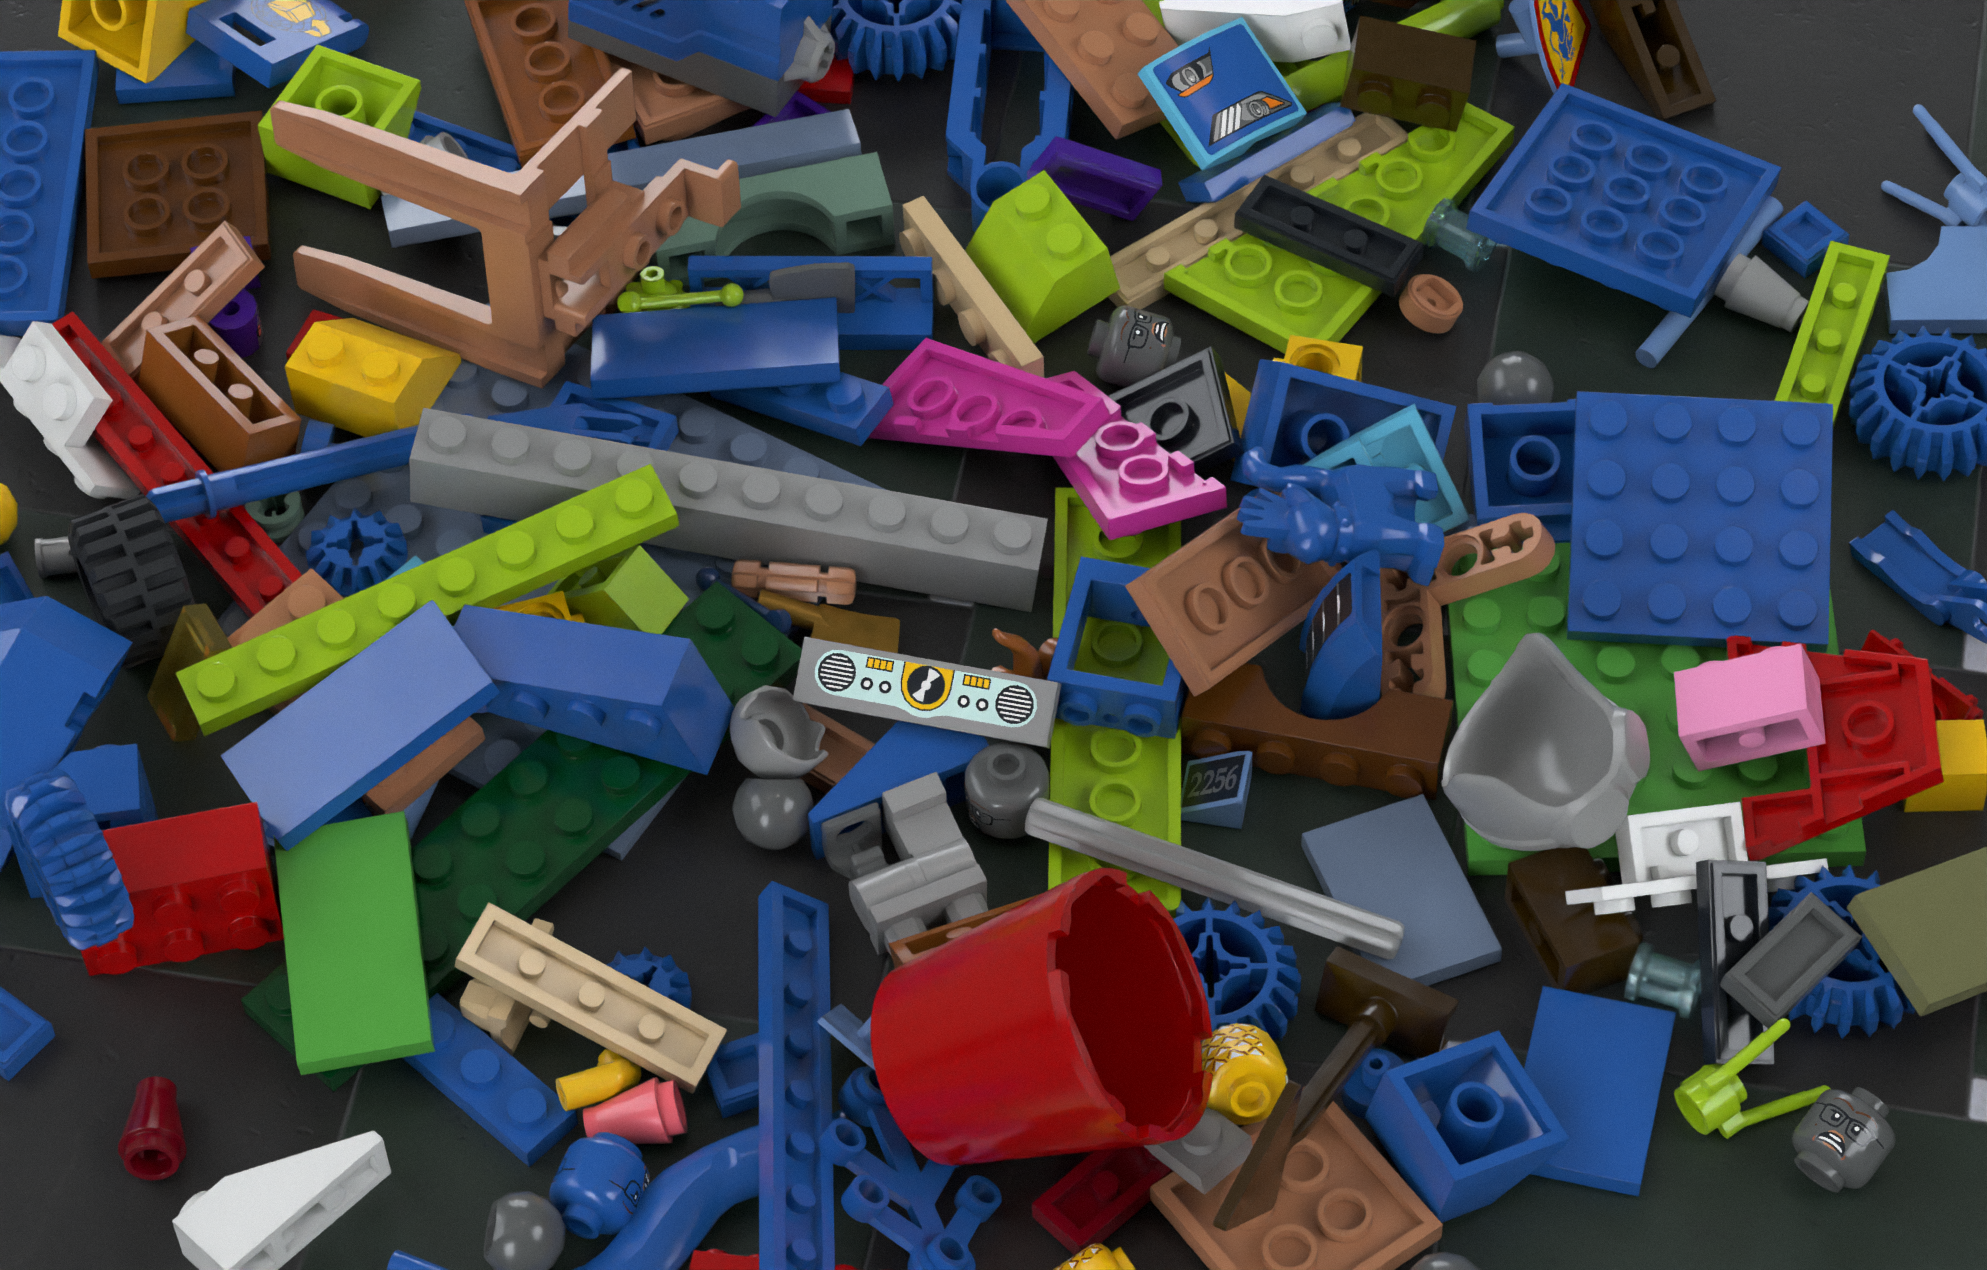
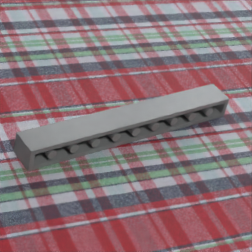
M423 408L409 458L410 502L515 521L526 519L651 464L677 512L680 526L642 543L734 560L761 561L762 565L768 566L770 561L821 565V572H828L829 566L849 567L855 570L858 582L1032 612L1048 519L428 408Z

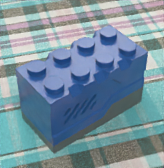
M569 0L568 38L776 117L804 81L810 83L817 82L826 75L830 68L835 52V42L831 35L833 0Z

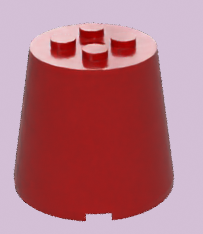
M1098 868L1085 872L897 967L884 978L877 990L871 1013V1049L874 1067L881 1092L892 1117L905 1137L920 1153L936 1163L955 1166L1164 1144L1186 1136L1195 1128L1204 1114L1212 1087L1213 1075L1206 1070L1202 1071L1201 1044L1202 1040L1213 1037L1210 1014L1200 975L1188 945L1167 909L1150 890L1138 894L1126 883L1127 873L1119 869Z

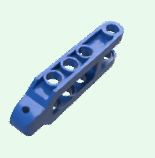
M962 0V5L967 9L961 10L946 128L947 155L949 157L947 173L951 179L971 195V215L974 232L978 229L995 200L1027 181V171L1055 136L1070 140L1075 88L1005 0ZM992 49L1044 52L1045 84L1044 91H1040L1039 97L1040 136L1035 135V140L1022 148L1020 167L1005 161L987 164L986 146L981 143Z

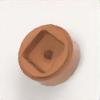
M1419 274L1412 277L1399 297V306L1403 315L1413 325L1430 333L1439 334L1449 331L1463 310V302L1458 291L1449 282L1435 275Z

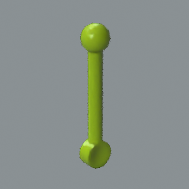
M734 283L724 285L721 290L640 297L634 291H626L618 298L617 305L622 313L642 312L643 309L718 302H722L729 307H735L742 302L744 293L742 288Z

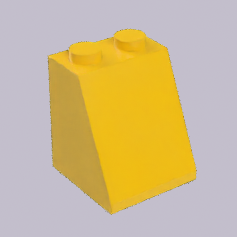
M62 0L58 37L82 50H96L97 58L144 83H149L155 80L196 40L186 33L189 8L208 0Z

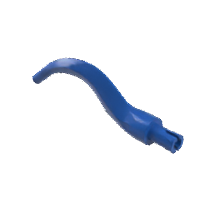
M843 1109L832 1113V1121L838 1118L847 1119ZM759 1125L741 1130L704 1146L663 1170L647 1185L632 1219L622 1227L608 1247L585 1265L572 1270H679L720 1216L734 1204L759 1196ZM396 1250L392 1254L387 1266V1270H449L401 1250Z

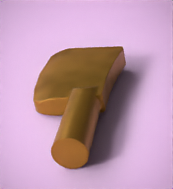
M761 589L757 602L770 610H786L791 616V625L812 631L810 638L898 653L900 620L897 618L847 611L823 603L820 606H816Z

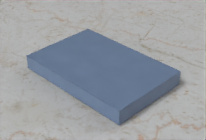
M1423 794L1302 833L1301 847L1325 896L1397 920L1405 926L1403 941L1394 959H1385L1351 947L1354 954L1426 986L1501 961L1502 948Z

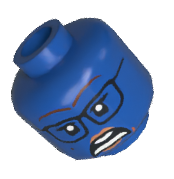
M598 1132L593 1137L581 1138L569 1146L549 1191L550 1201L559 1211L565 1228L568 1231L582 1238L595 1239L599 1234H618L622 1227L632 1219L650 1180L647 1167L642 1161V1153L632 1142L616 1134Z

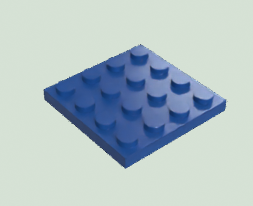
M1562 83L1471 208L1466 229L1487 237L1498 244L1510 246L1545 260L1551 265L1563 267L1598 281L1609 288L1621 290L1656 304L1664 310L1673 311L1691 318L1750 228L1765 200L1776 188L1782 167Z
M1577 391L1575 400L1567 639L1727 648L1726 639L1729 636L1737 635L1751 637L1753 645L1774 647L1781 646L1782 641L1806 644L1807 651L1826 653L1829 642L1833 404Z

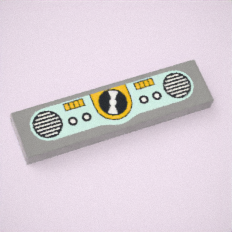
M804 637L793 701L1050 748L1061 683Z

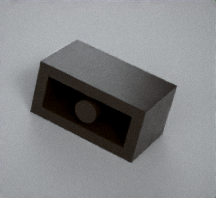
M1360 15L1348 53L1340 107L1456 132L1470 93L1476 40Z
M1586 848L1548 849L1508 863L1505 901L1553 988L1582 994H1589L1635 977L1638 949L1643 946V935L1640 925L1631 911L1595 915L1593 902L1567 905L1565 891L1613 885L1606 864L1600 858L1593 860Z

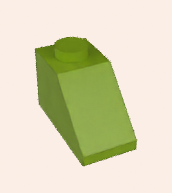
M640 545L633 546L559 579L548 593L552 594L563 591L570 615L582 613L585 623L654 634H662L689 600Z

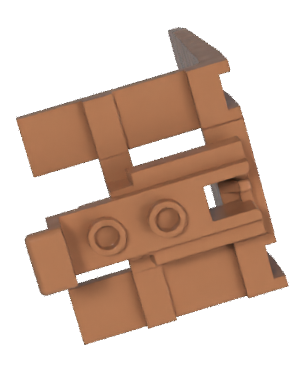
M622 67L519 172L514 174L327 111L281 100L270 108L274 139L278 146L324 169L477 228L482 235L490 306L351 257L303 245L293 253L299 288L350 314L402 335L460 354L462 359L542 389L565 365L564 354L593 324V319L597 315L614 313L618 308V297L626 289L627 284L631 283L650 263L651 256L670 236L675 235L680 230L688 216L718 227H724L741 208L738 164L730 159H727L718 170L680 158L663 177L656 176L643 190L613 180L611 161L608 160L607 150L636 121L632 71ZM584 174L587 207L554 241L553 224L549 220V210Z

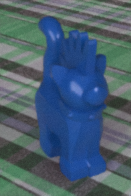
M1254 446L1244 453L1240 463L1246 479L1261 489H1259L1256 498L1244 496L1242 499L1241 508L1236 518L1243 523L1240 533L1248 536L1268 538V550L1282 554L1289 553L1295 559L1308 565L1322 560L1327 562L1330 567L1343 561L1349 563L1355 557L1374 548L1380 554L1381 569H1395L1406 572L1414 583L1429 586L1444 548L1443 529L1435 524L1415 522V505L1417 500L1428 502L1429 499L1436 498L1438 485L1435 473L1424 470L1360 464L1334 470L1299 464L1278 467L1266 461V452L1259 446ZM1269 491L1276 492V493H1282V494H1281V496H1278V495L1273 494V493H1271V492H1269Z

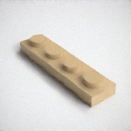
M921 196L903 204L904 231L899 233L902 250L905 256L932 257L934 295L943 306L950 304L958 315L960 328L967 341L972 346L979 344L990 360L1044 378V356L927 199Z
M488 903L455 961L454 967L659 1077L667 1081L675 1080L680 1088L691 1094L695 1092L727 1032V1029L491 903Z

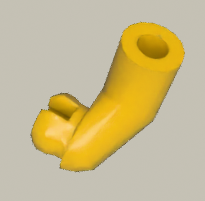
M605 1049L598 1057L597 1067L556 1079V1089L560 1103L565 1111H570L613 1098L638 1085L641 1079V1067L615 1052Z

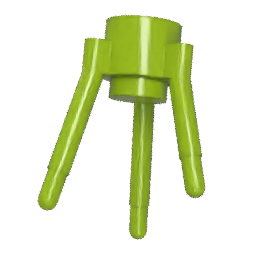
M1779 1019L1724 1065H1704L1699 1071L1680 1083V1087L1675 1089L1674 1092L1675 1100L1685 1119L1695 1130L1703 1135H1707L1718 1128L1720 1133L1728 1139L1746 1126L1815 1103L1825 1090L1830 1089V1087L1822 1085L1740 1112V1103L1747 1099V1092L1736 1074L1789 1030L1790 1021L1788 1019Z

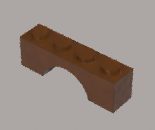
M1244 663L1210 689L1195 697L1189 689L1182 713L1181 753L1197 756L1202 759L1237 751H1250L1253 753L1252 767L1261 768L1268 773L1278 775L1291 773L1323 779L1336 786L1356 785L1388 791L1402 798H1412L1423 794L1427 799L1436 800L1450 740L1453 700L1389 689L1375 705L1356 716L1339 720L1313 719L1291 711L1275 698L1266 684L1262 666Z

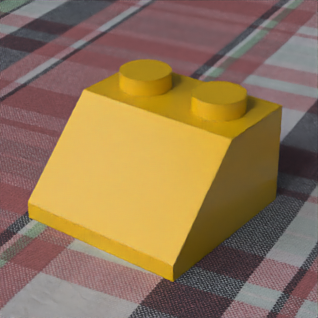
M355 318L314 322L286 363L285 370L295 413L318 421L335 424V427L364 437H370L419 425L423 408H432L461 364L460 354L379 326Z

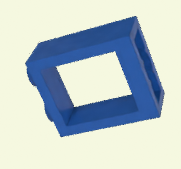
M1081 556L1047 681L1061 683L1055 718L1063 719L1067 723L1077 726L1091 724L1125 730L1139 737L1159 736L1175 739L1188 686L1171 659H1169L1162 686L1073 670L1088 617L1150 627L1125 587L1150 568Z

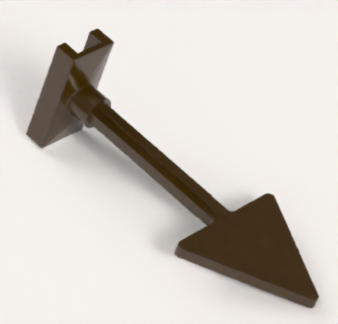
M1337 946L1326 960L1314 1011L1347 1025L1349 1030L1303 1091L1302 1085L1292 1080L1287 1082L1213 1221V1226L1228 1231L1272 1210L1277 1200L1285 1161L1289 1151L1309 1134L1373 1048L1380 1047L1384 1042L1419 1058L1447 1049L1449 1040L1445 1039L1444 1036L1448 1021L1457 1010L1459 1000Z

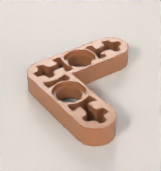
M1518 513L1444 537V548L1429 586L1414 583L1406 572L1380 568L1382 673L1380 689L1383 696L1389 689L1445 698L1447 686L1441 606L1530 578L1542 572L1550 564L1555 554L1556 545L1552 535L1539 519L1532 514ZM1472 553L1478 554L1476 563L1468 572L1458 576L1451 575L1454 564L1461 557ZM1413 624H1423L1420 636L1413 643L1407 646H1397L1400 634L1407 627ZM1412 667L1421 680L1414 683L1413 674L1408 668Z

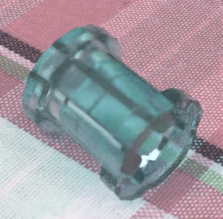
M1446 197L1436 205L1424 226L1422 234L1423 246L1429 249H1435L1438 246L1464 260L1466 269L1478 272L1493 254L1497 243L1487 237L1467 230L1466 226L1469 215L1458 209V204L1455 200Z
M1645 941L1641 942L1628 975L1624 998L1636 1001L1641 996L1677 1008L1680 1017L1690 1019L1701 994L1699 959L1691 964L1654 952L1653 944Z

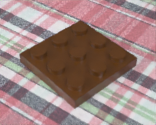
M262 110L85 129L87 263L91 278L175 270L191 254L190 248L199 246L224 221L236 227L243 237L250 235L253 251L260 260H271L268 175L257 126L263 118Z

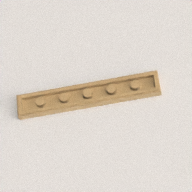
M1364 112L1355 117L1356 121L1353 122L1351 127L1265 175L1307 192L1331 177L1339 181L1359 170V161L1375 152L1383 156L1408 141V133L1392 118ZM1262 177L1216 203L1201 204L1111 255L1110 258L1120 289L1108 296V298L1117 307L1127 305L1143 309L1170 293L1164 289L1165 272L1179 264L1188 268L1207 257L1208 248L1225 238L1233 242L1247 234L1234 228L1235 213Z

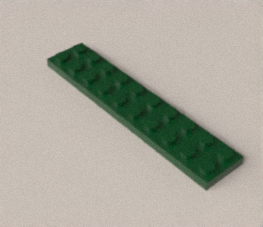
M718 581L679 613L661 634L691 639L734 708L739 700L748 693L764 685L785 688L798 674L802 649ZM729 723V725H728V728H727V730H726V732H725V735H724V737H723V739H722V742H721L720 746H721L728 738L731 737V736H730V723ZM551 730L545 731L411 849L429 1000L437 993L442 996L466 974L454 967L455 961L488 903L523 921L527 920L692 771ZM285 960L241 999V1003L245 1013L296 1058L287 963ZM365 1064L313 1074L335 1092Z

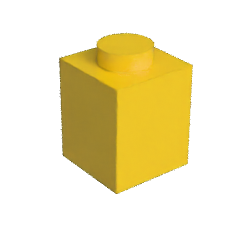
M1984 719L1936 720L1944 782L1903 799L1904 812L1983 811L1987 796V738Z

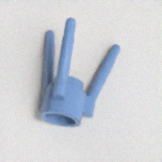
M1920 104L1913 107L1914 115L1923 124L1926 131L1935 140V143L1961 172L1949 183L1944 192V197L1949 201L1948 207L1946 208L1888 180L1882 182L1881 189L1899 200L1940 219L1946 226H1964L1965 224L1967 226H1987V177L1974 167L1928 111Z

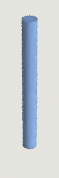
M1767 197L1750 228L1692 317L1689 318L1669 311L1636 351V358L1642 365L1647 368L1656 367L1713 298L1721 278L1734 258L1739 253L1747 257L1763 237V231L1775 223L1781 216L1784 209L1776 198Z

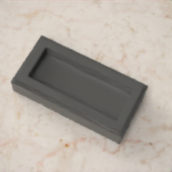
M1811 892L1724 975L1720 986L1765 1027L1770 1028L1779 1019L1784 1018L1857 947L1862 936Z

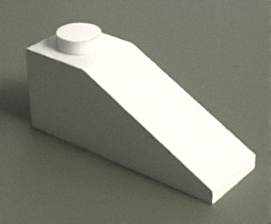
M1164 0L1159 2L1164 27L1178 46L1243 17L1270 59L1274 62L1295 63L1350 50L1351 46L1342 0Z
M373 1130L225 1176L208 1191H201L192 1196L185 1203L180 1214L172 1220L183 1255L199 1270H278L391 1174L383 1138Z

